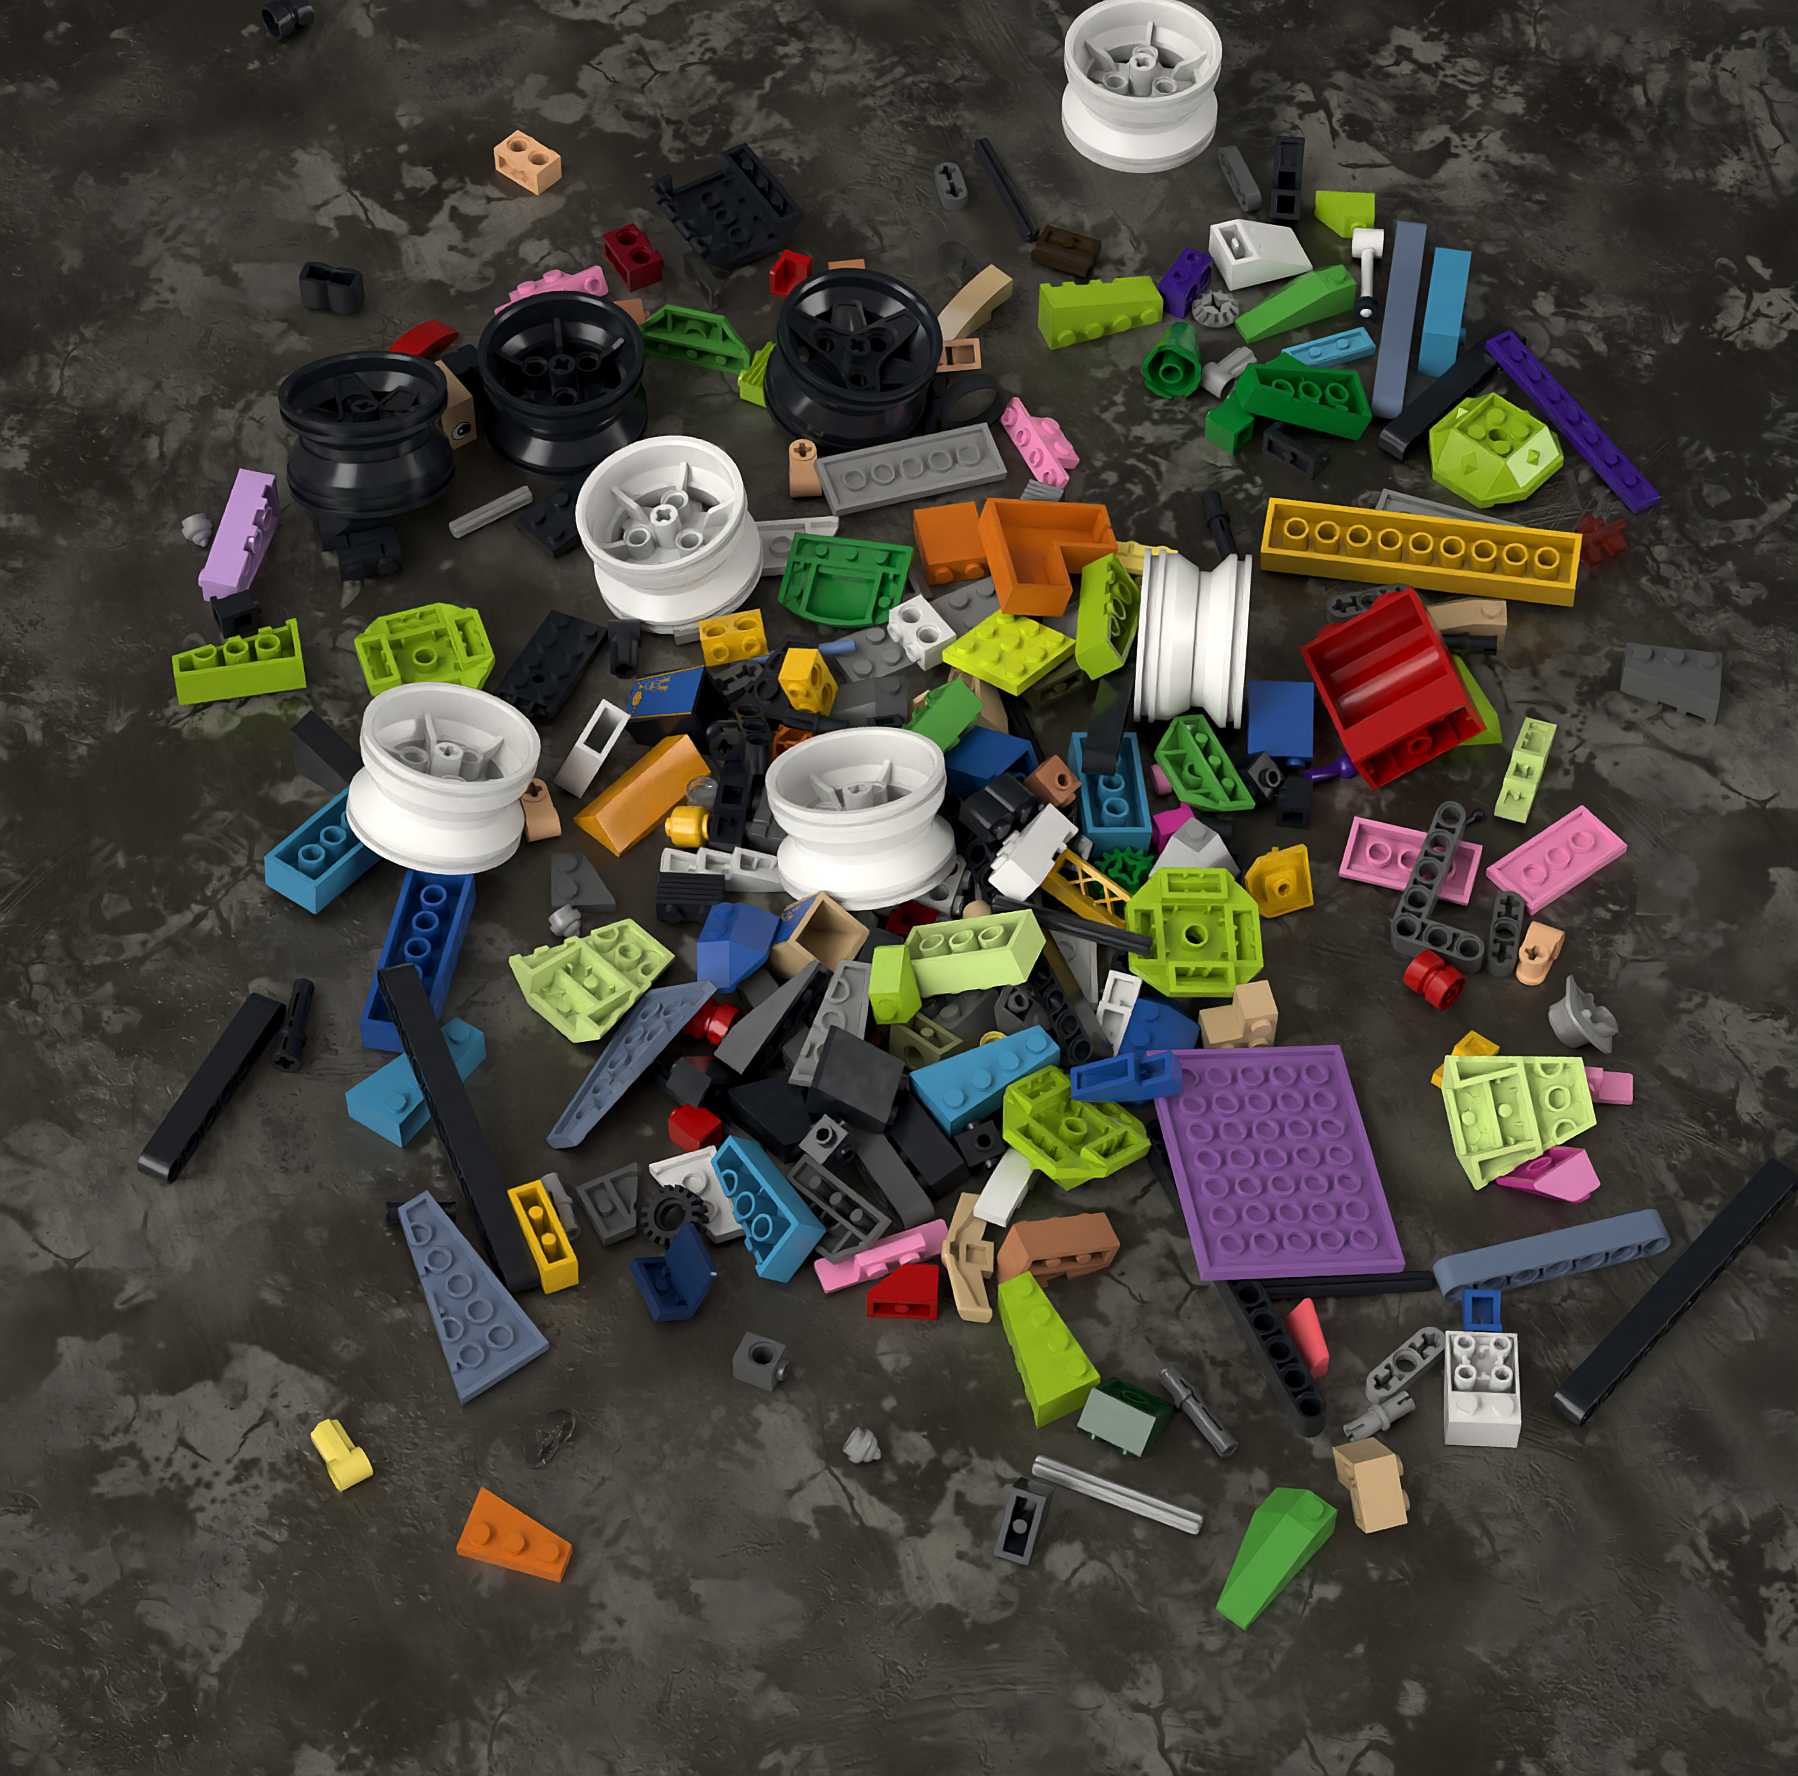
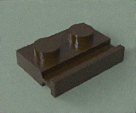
M1046 225L1036 243L1035 249L1031 252V261L1086 277L1088 269H1091L1101 250V240Z

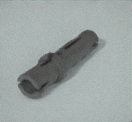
M1175 1364L1164 1368L1159 1373L1158 1380L1171 1393L1177 1408L1184 1410L1221 1458L1224 1459L1231 1456L1240 1444L1203 1401L1201 1391L1197 1386H1192L1186 1380Z

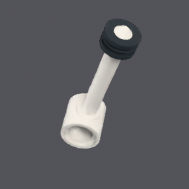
M1353 229L1352 257L1361 258V297L1355 301L1354 314L1356 318L1362 321H1371L1378 316V301L1373 298V259H1382L1384 229Z

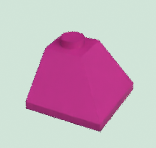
M1556 1145L1544 1151V1154L1537 1158L1528 1160L1514 1168L1515 1170L1495 1179L1497 1184L1555 1200L1568 1201L1573 1204L1587 1200L1591 1196L1590 1192L1601 1186L1585 1149Z

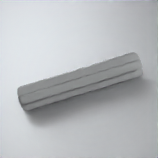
M521 486L449 523V530L455 538H460L533 501L532 493L527 486Z

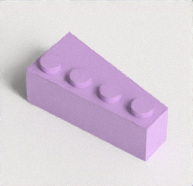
M239 469L206 566L199 574L198 584L202 587L205 601L210 602V597L215 595L217 599H221L249 589L282 518L275 475Z

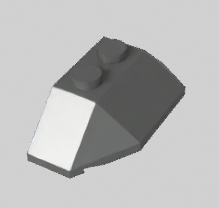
M806 1153L785 1177L827 1230L813 1249L833 1265L870 1249L892 1222V1220Z

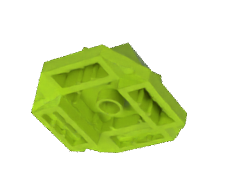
M1494 392L1478 398L1466 397L1429 430L1428 441L1432 479L1479 509L1493 507L1494 504L1525 500L1563 466L1564 456L1557 434L1551 431L1547 425L1531 416L1528 410H1521Z
M439 602L378 617L368 626L363 634H359L354 639L355 650L370 694L374 697L391 688L419 682L450 683L481 690L495 665L494 654L478 610L467 607L462 609L451 604Z
M1160 867L1127 902L1124 908L1126 930L1153 938V948L1149 956L1128 951L1129 970L1167 997L1233 998L1235 986L1249 983L1264 967L1258 904L1245 889L1234 881L1235 878L1226 868ZM1186 936L1195 937L1199 944L1189 942Z
M1051 1064L1008 1085L1003 1096V1139L1028 1159L1030 1169H1040L1066 1191L1092 1178L1108 1177L1117 1170L1144 1157L1150 1149L1151 1143L1149 1138H1147L1146 1130L1141 1121L1117 1102L1073 1100L1071 1097V1075L1063 1074L1062 1069Z

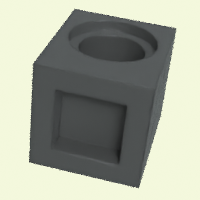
M748 1331L732 1359L733 1378L773 1392L778 1380L783 1381L790 1367V1361L786 1360V1345ZM760 1361L769 1362L767 1364H758Z

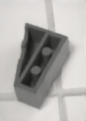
M1627 642L1622 663L1620 691L1657 705L1659 701L1676 707V712L1680 714L1692 713L1705 718V723L1714 726L1720 702L1723 653Z

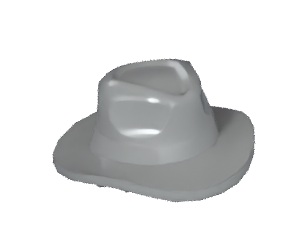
M1573 975L1568 976L1566 979V996L1549 1007V1022L1556 1036L1565 1045L1574 1049L1592 1043L1604 1054H1611L1612 1036L1619 1032L1616 1019L1605 1006L1597 1007L1593 1003V994H1585L1576 985Z

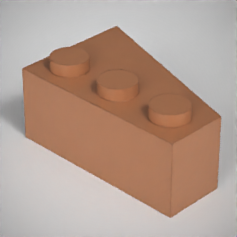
M1105 1212L1094 1214L1082 1213L1077 1216L1063 1218L1051 1217L1047 1220L1031 1222L1020 1221L1012 1225L993 1262V1272L999 1284L1030 1271L1042 1289L1048 1287L1047 1280L1065 1274L1069 1280L1109 1267L1120 1247V1243Z

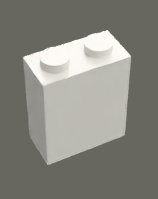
M602 699L553 780V783L581 798L631 715Z

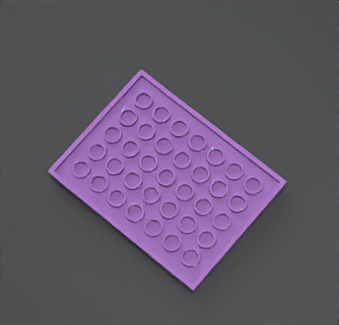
M1340 1045L1171 1050L1182 1064L1183 1093L1154 1098L1153 1100L1201 1281L1379 1274L1403 1271L1405 1267L1404 1257ZM1169 1050L1145 1051L1144 1057L1166 1052Z

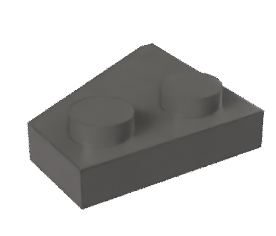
M584 853L551 854L552 914L567 904H570L573 910L577 909L580 913L616 912L614 897Z
M636 1162L575 1187L576 1196L605 1247L637 1234L638 1166Z

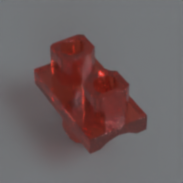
M1591 514L1580 517V527L1575 529V533L1584 536L1582 537L1580 559L1588 569L1598 565L1605 558L1599 547L1605 545L1611 557H1615L1623 553L1629 546L1622 533L1627 527L1623 518L1605 526V521L1602 517L1595 519Z

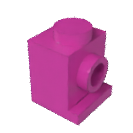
M1181 802L1178 809L1166 810L1152 816L1150 844L1155 843L1160 855L1171 836L1191 817L1195 818L1190 806Z

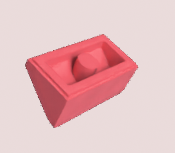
M1306 1298L1285 1318L1284 1326L1313 1378L1326 1376L1330 1356L1313 1301L1310 1298Z

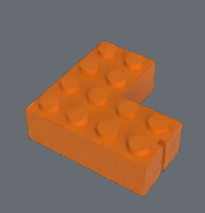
M987 498L977 524L1002 614L1062 617L1073 592L1068 573L1082 574V567L1114 552L1116 555L1118 551L1113 529H1109L1111 523L1106 507L1101 504Z

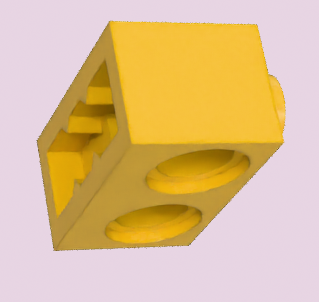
M760 608L698 621L707 667L769 655Z
M788 648L778 680L793 708L814 714L820 711L821 715L829 717L838 686L819 650Z

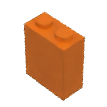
M975 501L914 510L913 531L928 586L989 577V565L977 526L979 516Z

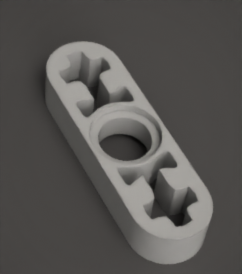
M1425 1327L1415 1333L1368 1375L1365 1387V1394L1368 1400L1374 1404L1381 1405L1399 1394L1402 1390H1407L1443 1358L1445 1354V1334L1435 1327ZM1424 1342L1427 1344H1431L1432 1342L1436 1343V1348H1434L1433 1346H1429L1427 1349L1423 1351L1421 1357L1420 1353L1423 1350ZM1400 1360H1409L1414 1363L1416 1368L1411 1372H1403L1397 1368L1396 1363ZM1389 1381L1388 1390L1384 1388L1375 1389L1376 1384L1382 1386Z

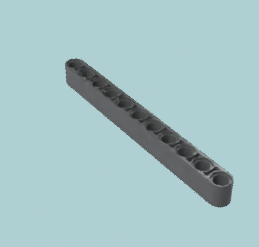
M762 964L749 977L738 982V987L732 993L745 1012L749 1014L777 991L779 986ZM801 1020L777 1055L788 1073L793 1071L810 1032L803 1020ZM798 1085L801 1092L807 1098L810 1087ZM850 1125L856 1130L851 1136L861 1144L856 1150L851 1163L898 1230L903 1232L935 1219V1211L931 1201L884 1134L879 1135Z

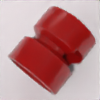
M1426 949L1408 966L1403 977V983L1419 995L1425 993V1000L1438 1010L1444 1011L1459 998L1466 986L1467 977L1451 965L1445 967V960L1430 949Z
M710 997L684 1025L682 1032L700 1040L707 1036L710 1044L719 1047L721 1039L743 1018V1010L725 1002L718 1006L717 1000Z

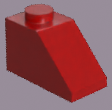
M915 1263L900 1266L867 1292V1317L937 1320L939 1265Z

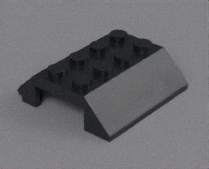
M746 142L720 153L721 170L676 189H673L672 176L667 174L655 179L654 185L647 189L650 197L660 206V209L671 223H674L675 228L689 242V245L696 254L706 259L708 263L728 271L779 250L805 218L803 210Z

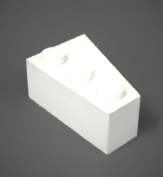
M1049 803L1021 832L1015 829L1002 843L1004 846L996 854L998 857L990 865L994 870L988 881L1004 896L1024 901L1042 883L1054 866L1055 862L1052 860L1057 852L1061 854L1066 849L1067 845L1065 844L1075 836L1079 829Z

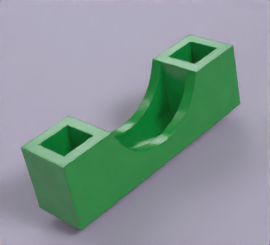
M1285 351L1276 359H1271L1267 363L1270 365L1308 367ZM1235 391L1231 392L1226 400L1217 408H1212L1205 417V438L1231 455H1234L1252 439L1254 417L1250 412L1241 410Z

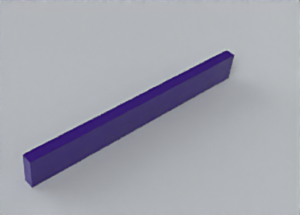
M1511 330L1487 340L1485 349L1635 515L1659 503L1661 495Z

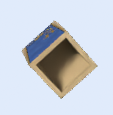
M819 891L785 908L780 916L782 924L769 957L763 965L777 977L791 979L816 959L835 973L840 959L854 960L867 940L870 931L824 892Z

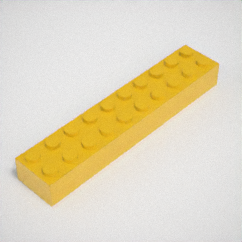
M1270 497L1261 546V570L1385 585L1400 583L1418 589L1573 607L1582 534Z

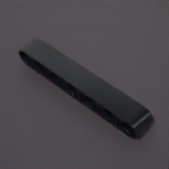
M1502 323L1497 324L1383 429L1378 439V446L1403 462L1407 461L1428 442L1429 430L1466 397L1475 398L1504 371L1503 367L1485 349L1487 340L1511 330L1526 346V337Z
M1127 657L1124 666L1101 676L1084 746L1081 773L1115 776L1135 689L1137 658Z
M255 992L250 994L143 1149L137 1165L139 1172L167 1184H172L177 1180L281 1027L286 1016L285 1004Z

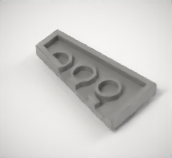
M840 959L788 1081L789 1084L811 1086L830 1025L837 1026L864 1040L872 964Z

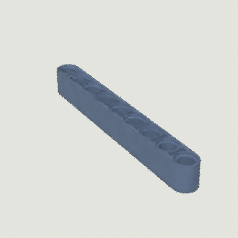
M1398 220L1371 405L1372 417L1394 419L1402 412L1426 238V223Z

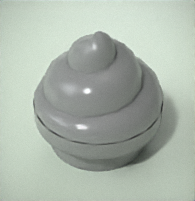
M200 513L182 521L184 537L197 545L205 547L208 544V537L212 534L213 524L211 519H207L205 513Z
M570 904L565 905L548 918L552 925L550 929L557 936L564 935L566 938L577 936L579 938V928L581 926L580 912L577 909L573 910Z
M856 1427L842 1451L849 1455L848 1459L854 1463L870 1462L873 1459L879 1460L881 1458V1451L877 1447V1439L873 1432L869 1429L862 1430Z

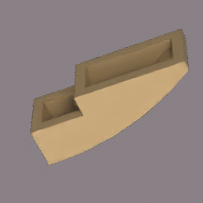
M992 264L974 277L937 317L943 340L965 339L990 321L991 311L1012 296L1013 279Z

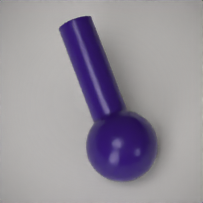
M1345 754L1338 757L1335 764L1305 771L1304 778L1314 779V782L1337 776L1351 779L1357 776L1359 771L1353 765L1349 755Z

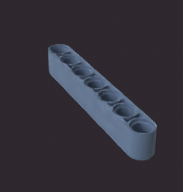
M1646 1209L1447 1256L1437 1261L1433 1265L1432 1270L1444 1300L1447 1302L1462 1301V1292L1465 1289L1505 1291L1656 1255L1670 1246L1671 1239L1659 1212L1655 1209Z

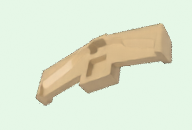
M962 1192L947 1237L941 1244V1261L948 1270L960 1317L967 1321L988 1323L992 1317V1308L989 1307L983 1278L990 1279L993 1273L994 1242L981 1240L988 1221L974 1216V1207L980 1195Z

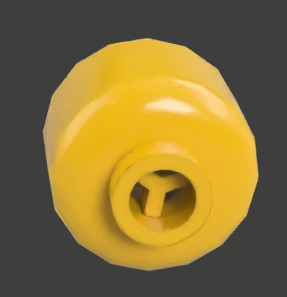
M678 806L673 810L671 817L666 819V835L671 837L676 847H705L709 843L713 814H710L707 808L703 806Z

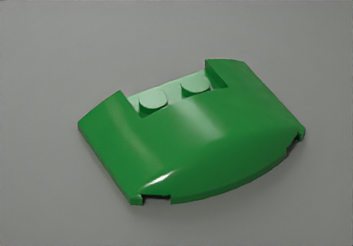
M795 532L777 600L782 606L786 605L797 616L825 626L861 628L879 625L889 620V610L902 604L915 548L912 546Z

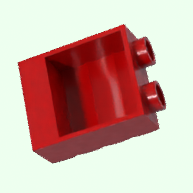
M1413 586L1402 592L1393 591L1381 595L1366 612L1346 623L1336 622L1323 627L1318 631L1313 641L1299 648L1353 765L1372 791L1487 730L1432 615Z

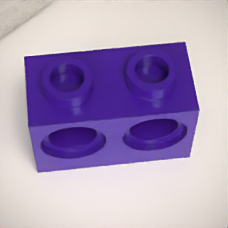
M1189 247L1185 248L1159 283L1158 291L1163 298L1164 312L1181 319L1186 317L1192 309V302L1196 300L1198 293L1203 294L1211 283L1213 257Z

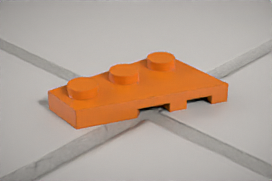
M482 1486L456 1547L458 1555L560 1583L573 1553L572 1544Z

